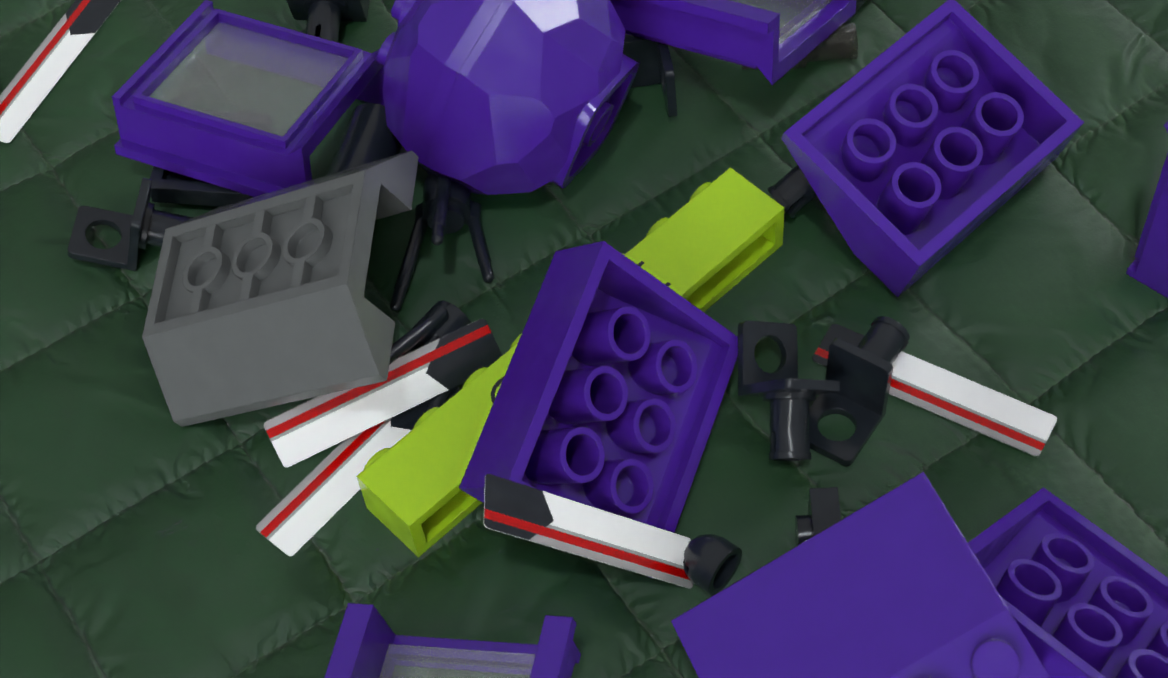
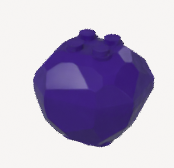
M395 0L391 16L398 20V28L396 32H392L385 39L377 55V63L384 66L383 97L386 123L393 135L406 151L412 150L419 157L418 164L429 175L433 173L445 176L451 181L471 190V193L483 195L528 193L549 182H553L561 188L569 185L607 139L639 68L637 61L623 54L626 29L610 0Z

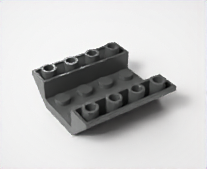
M412 150L222 206L165 229L142 339L173 422L184 427L387 381L395 321L364 298L375 220L412 209L419 159Z

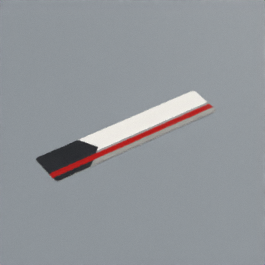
M75 0L1 93V142L10 143L121 0Z
M481 318L396 359L389 365L387 381L318 396L267 420L264 423V428L283 466L290 467L466 382L471 374L480 368H488L502 356V353L487 321Z
M832 324L815 351L812 360L827 367L829 346L835 338H841L858 346L864 335L838 324ZM901 351L892 364L893 374L889 394L1030 455L1039 456L1057 422V417L905 352Z
M458 386L451 389L445 402L459 392ZM430 399L342 441L256 525V530L287 556L295 555L360 490L356 476L364 470L369 459L378 451L384 448H391L413 430L418 419L425 413Z
M487 474L485 476L483 523L486 528L688 589L693 587V582L686 576L683 565L684 551L689 541H691L690 538L495 475Z

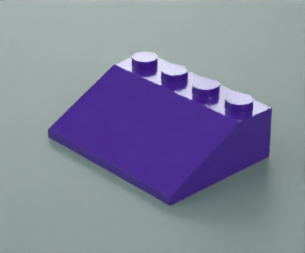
M947 0L787 129L781 139L853 254L899 297L1054 161L1081 128L1084 121L956 0Z
M605 241L555 251L459 489L484 503L485 476L491 474L674 533L738 357V336Z
M924 471L671 620L699 678L1050 677Z
M1043 487L968 542L1049 674V678H1168V578Z

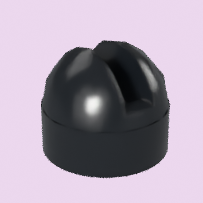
M715 534L699 535L689 541L684 551L683 565L685 574L695 585L710 595H715L729 583L735 574L742 558V549L724 537Z

